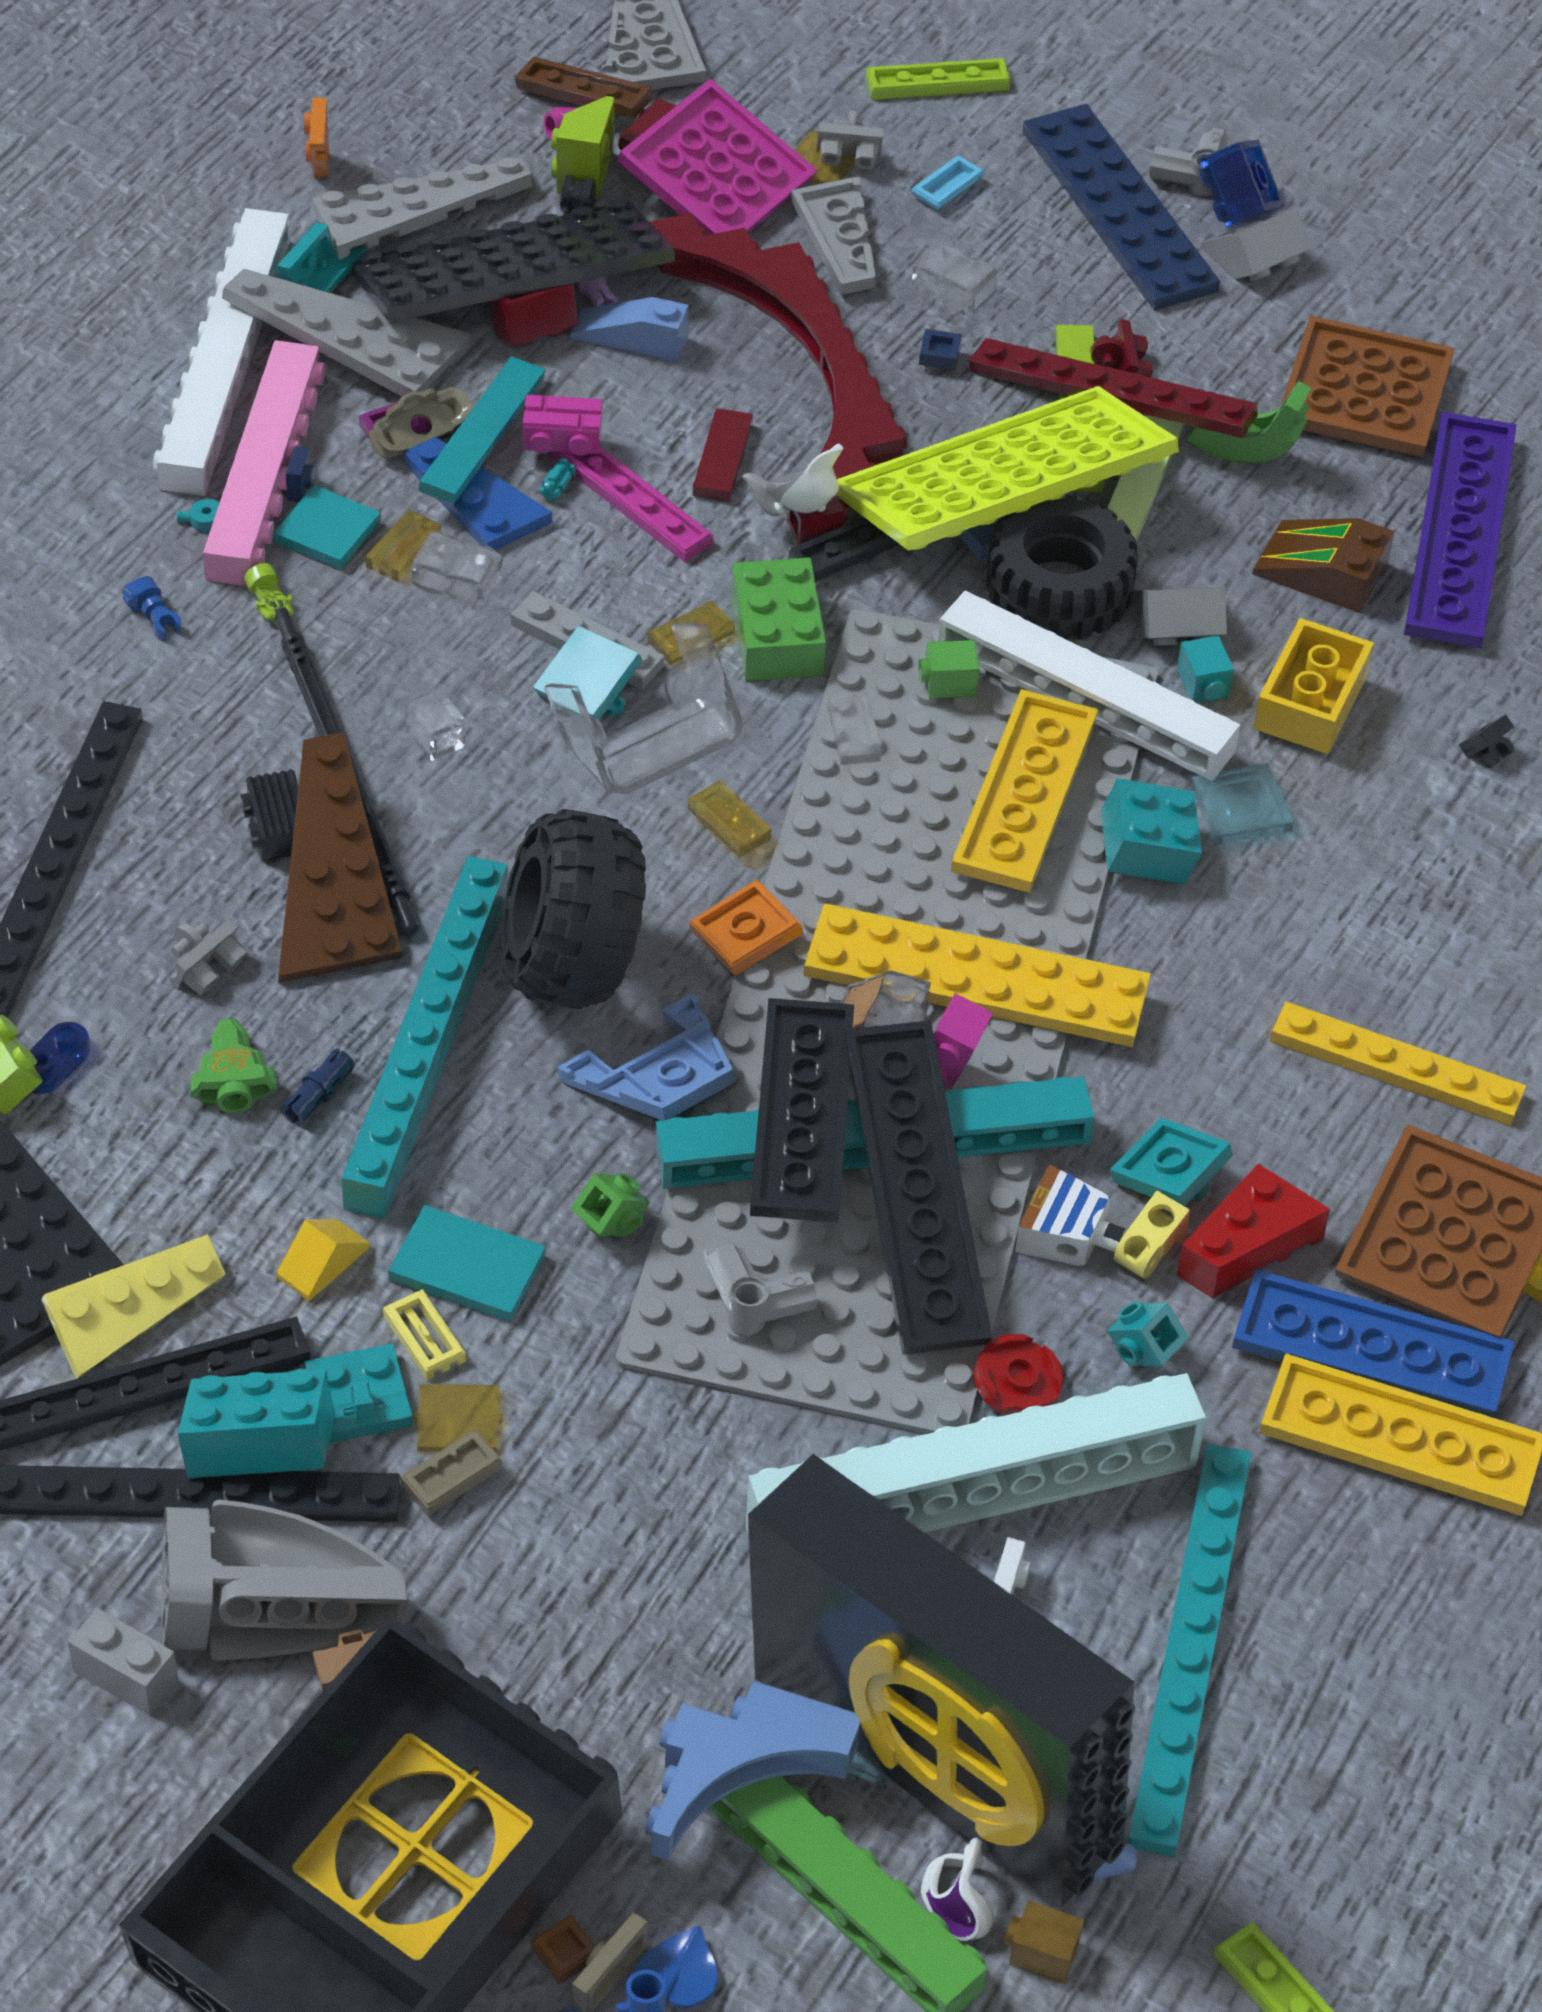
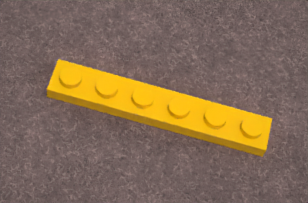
M1285 1001L1271 1032L1270 1042L1509 1126L1513 1123L1526 1089V1085L1287 1001Z

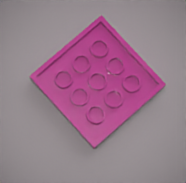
M712 79L706 81L620 151L617 159L621 165L679 215L692 213L698 226L704 227L706 235L744 227L749 234L791 198V190L803 188L814 179L817 172L816 168Z

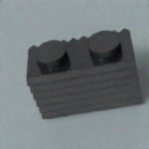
M289 769L287 772L282 770L279 773L273 772L271 775L265 773L263 776L259 774L255 777L249 776L246 779L247 793L240 794L244 818L252 817L253 824H248L252 849L260 848L263 861L290 857L299 787L295 771Z

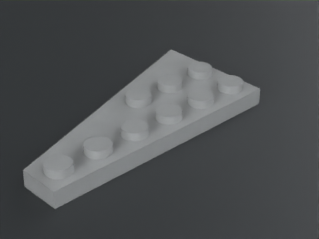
M614 0L605 75L651 86L652 91L706 82L705 66L678 0Z
M503 158L498 163L487 165L471 164L461 170L450 172L434 171L428 174V176L413 179L402 177L395 179L392 183L382 185L365 184L358 187V189L345 192L328 191L322 196L313 197L312 207L319 223L329 225L334 251L337 257L342 259L350 256V248L364 244V247L367 249L379 245L378 239L387 234L400 237L448 219V211L460 207L463 212L476 208L475 202L480 199L498 200L532 187V178L522 158Z
M248 269L241 270L223 287L222 299L306 345L319 346V352L401 397L413 391H425L471 343L472 334L415 317L389 323L376 306Z

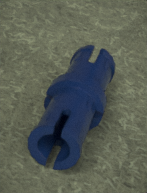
M334 1049L315 1071H310L303 1077V1084L281 1106V1112L284 1117L291 1123L296 1122V1125H302L317 1106L331 1099L334 1095L333 1090L338 1083L354 1069L353 1059L345 1051L342 1050L340 1053L339 1049Z

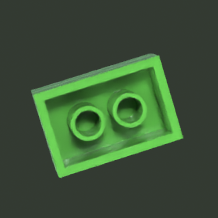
M811 557L732 563L731 597L745 681L824 676L826 641Z

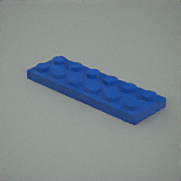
M1255 1269L1235 1332L1232 1348L1283 1362L1286 1353L1494 1418L1515 1341L1502 1337L1498 1338L1477 1330Z

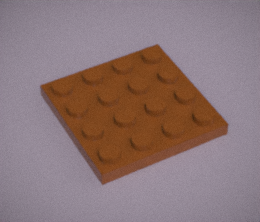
M1310 315L1281 404L1296 383L1300 381L1312 388L1304 402L1310 407L1304 416L1308 421L1303 430L1424 458L1455 348Z
M1406 1124L1335 1269V1276L1445 1322L1491 1334L1498 1338L1503 1337L1542 1254V1177Z

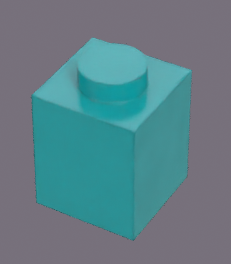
M1219 635L1181 642L1177 671L1190 699L1197 703L1229 697L1234 668Z

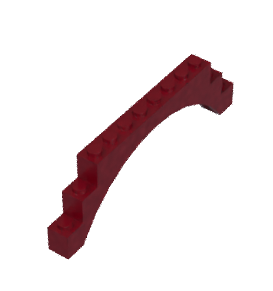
M692 213L650 222L674 247L675 261L657 265L661 273L710 285L748 302L776 320L803 345L820 370L832 401L833 422L831 432L821 453L830 450L837 444L844 447L832 466L837 479L903 456V449L907 448L906 433L903 427L897 426L891 404L888 401L884 402L880 394L877 378L875 376L871 377L864 354L858 352L854 346L852 332L849 327H844L838 305L830 301L825 281L818 278L815 273L812 257L810 255L806 256L799 242L760 250L758 242L752 241L745 227L706 235L704 227L698 226ZM835 494L825 505L824 511L819 512L817 510L812 513H799L790 510L787 513L786 522L798 545L843 526L844 521L848 520L847 507L850 506Z

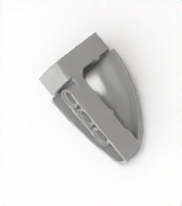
M214 1501L211 1515H209L208 1508L165 1507L162 1544L161 1631L162 1645L171 1650H206L207 1644H209L210 1657L215 1661L288 1655L338 1645L340 1633L362 1629L364 1633L376 1631L389 1616L398 1623L404 1617L407 1602L405 1579L399 1570L353 1538L326 1525L297 1514L237 1501Z

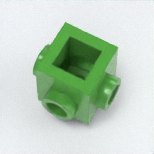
M594 1173L571 1206V1209L586 1222V1226L593 1233L600 1237H628L629 1234L633 1233L641 1225L643 1213L651 1202L639 1192L641 1189L640 1185L630 1176L623 1173L618 1175Z

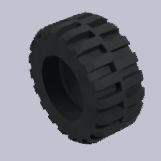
M1066 495V498L1046 500L1032 505L1027 511L1013 512L1005 515V518L1003 517L994 527L993 535L990 538L986 573V589L989 591V598L992 604L1018 615L1047 631H1051L1066 640L1076 636L1079 640L1089 638L1094 631L1099 634L1110 628L1111 623L1115 624L1125 615V610L1130 607L1138 562L1136 539L1130 534L1131 530L1122 519L1117 521L1118 516L1115 512L1107 507L1104 510L1099 508L1098 502L1087 499L1086 502L1077 500V496ZM1055 561L1067 562L1077 565L1086 571L1062 574L1046 570L1038 566V564Z

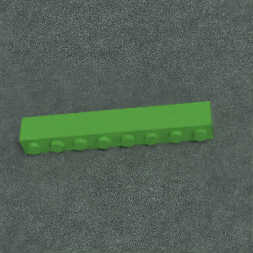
M781 1776L773 1777L743 1786L727 1794L709 1807L925 2012H961L984 1991L988 1968L980 1953L970 1945H962L950 1933L948 1925L938 1914L934 1912L928 1913L915 1901V1897L909 1887L900 1880L893 1881L881 1869L878 1860L866 1848L859 1849L846 1837L843 1827L837 1820L831 1816L824 1817L812 1805L811 1799L801 1787L795 1784L791 1786Z

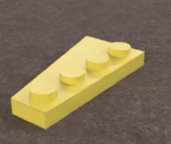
M205 1235L44 1294L41 1300L74 1377L77 1379L83 1377L105 1359L119 1352L125 1345L142 1333L144 1334L152 1329L165 1317L179 1310L221 1281L226 1274L209 1235Z

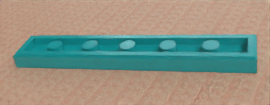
M511 356L420 479L418 491L454 505L524 408L526 395H533L544 380L546 369Z

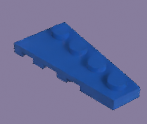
M434 437L403 451V463L420 480L446 446V443ZM480 467L454 505L438 499L487 553L552 523V511L483 467Z

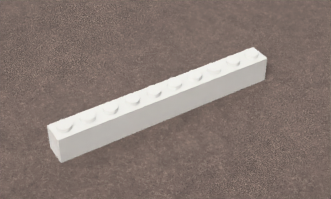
M245 208L241 222L234 224L233 245L225 250L224 271L217 273L215 283L216 294L208 299L207 320L201 321L199 325L198 346L191 348L189 372H183L180 398H174L171 424H165L162 434V450H157L154 455L153 473L159 475L160 490L199 496L206 495L264 322L222 299L223 287L243 269L276 278L279 277L277 265L286 256L290 244L289 214Z

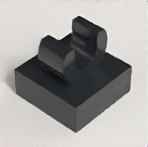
M1505 714L1479 729L1461 742L1459 746L1467 758L1480 751L1483 763L1490 768L1501 761L1495 752V748L1498 749L1502 757L1515 751L1512 742L1508 738L1503 737V735L1514 728V725Z

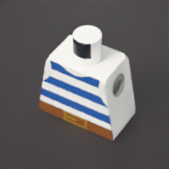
M1048 1165L1018 1226L1015 1252L1083 1266L1087 1263L1095 1245L1115 1252L1119 1242L1127 1232V1228L1106 1221L1110 1201L1107 1194L1054 1166Z

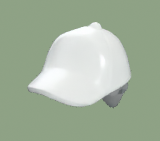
M837 444L830 450L821 453L811 461L805 471L784 474L770 481L754 473H745L742 477L751 487L761 508L770 516L778 517L788 513L790 510L799 513H812L817 510L822 512L826 508L825 505L838 491V481L832 466L844 447Z

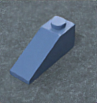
M650 297L581 309L578 315V326L573 327L570 339L678 362L688 339L689 305Z

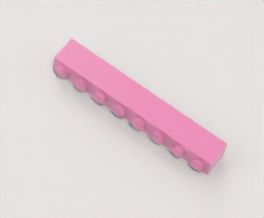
M274 341L203 551L205 580L247 586L244 581L245 573L251 567L265 562L264 546L272 542L274 532L273 519L281 515L283 505L282 491L287 490L286 471L294 446L300 447V437H306L309 425L308 411L315 410L317 402L316 387L317 385H323L326 366L325 363L320 362L319 346Z

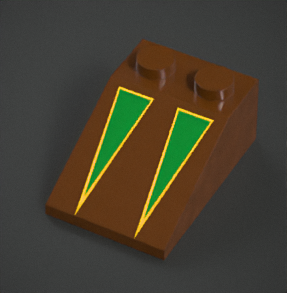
M1359 518L1281 520L1253 568L1252 574L1361 613L1388 565L1394 531Z

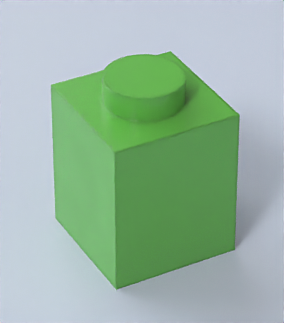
M975 641L927 642L925 659H919L918 670L920 683H927L929 699L976 697L979 664Z

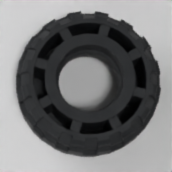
M561 809L556 814L546 813L540 816L527 829L525 838L518 847L515 862L509 874L505 903H503L502 929L500 933L502 971L506 975L505 978L513 989L521 991L526 999L560 1007L582 1009L591 1004L598 1005L599 1003H604L614 995V990L621 985L625 978L628 964L631 963L636 949L635 943L643 918L642 909L646 894V863L639 838L632 830L625 828L623 824H619L617 819L582 811Z

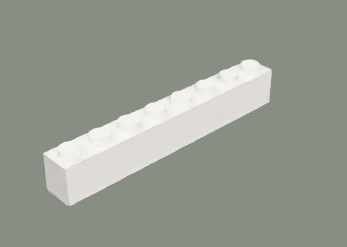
M964 591L940 618L938 642L974 640L979 667L1028 691L1098 709L1095 724L1210 781H1213L1236 752L1240 724L1195 703L1191 699L1174 693L1156 682L1133 673L1121 665H1117L1092 653L1090 650L1082 648L1051 631H1047L1018 615L1010 613L986 599Z

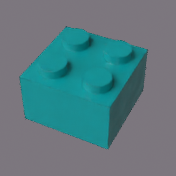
M1117 778L1101 808L1107 872L1185 884L1202 854L1194 791Z

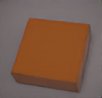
M572 1915L567 1916L531 1940V1949L559 1985L587 1967L586 1961L596 1946Z

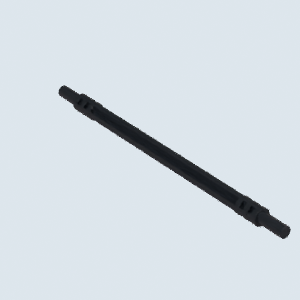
M278 608L275 610V621L282 635L281 646L294 673L319 737L342 733L303 635L297 632L288 609ZM349 750L390 907L394 909L403 933L407 936L414 935L418 932L419 926L409 904L410 893Z

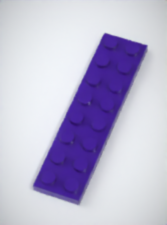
M1442 412L1404 635L1482 648L1517 424Z

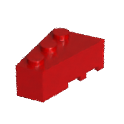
M1258 1163L1182 1244L1177 1276L1213 1299L1253 1278L1255 1269L1259 1270L1276 1260L1281 1263L1290 1258L1293 1251L1311 1243L1313 1246L1324 1240L1330 1208Z

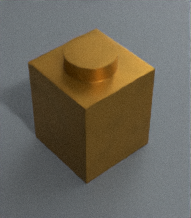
M1028 1900L1022 1918L1013 1915L1006 1933L1004 1943L1012 1946L1009 1965L1065 1984L1080 1944L1084 1919Z

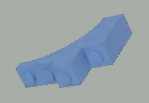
M752 1681L746 1698L738 1696L731 1718L682 1703L676 1719H667L660 1737L659 1746L666 1748L665 1768L668 1769L661 1792L666 1795L661 1807L654 1805L647 1819L645 1834L651 1835L650 1855L669 1861L676 1845L691 1824L712 1804L743 1786L764 1779L794 1774H819L846 1779L861 1738L862 1727L856 1713L756 1681Z

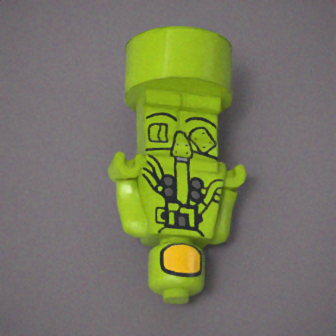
M257 564L245 573L244 581L250 592L256 595L259 600L255 603V609L259 610L266 620H271L273 623L276 622L275 610L278 608H287L290 616L294 614L291 603L292 596L290 594L287 597L282 595L277 586L279 578L271 564Z

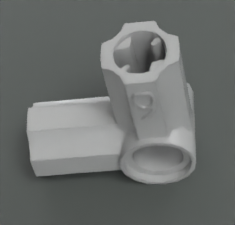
M1212 128L1211 131L1202 134L1198 148L1193 153L1156 146L1153 152L1149 176L1153 179L1188 185L1189 190L1198 196H1213L1220 190L1221 176L1232 148V138L1227 136L1225 130Z
M733 1243L718 1246L706 1258V1267L727 1309V1325L738 1334L754 1335L765 1327L766 1321L817 1309L818 1298L815 1291V1283L810 1273L800 1272L763 1281L756 1276L743 1247H737Z

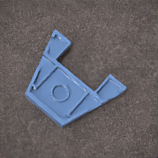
M693 993L662 1009L664 1023L679 1035L619 1068L611 1069L590 1050L557 1067L559 1079L562 1083L660 1120H669L735 1083L733 1068L718 1038L714 1037L710 1028V1022L706 1014L702 1013L699 1000Z

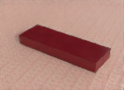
M720 408L715 409L694 480L692 496L730 502L753 424V414Z

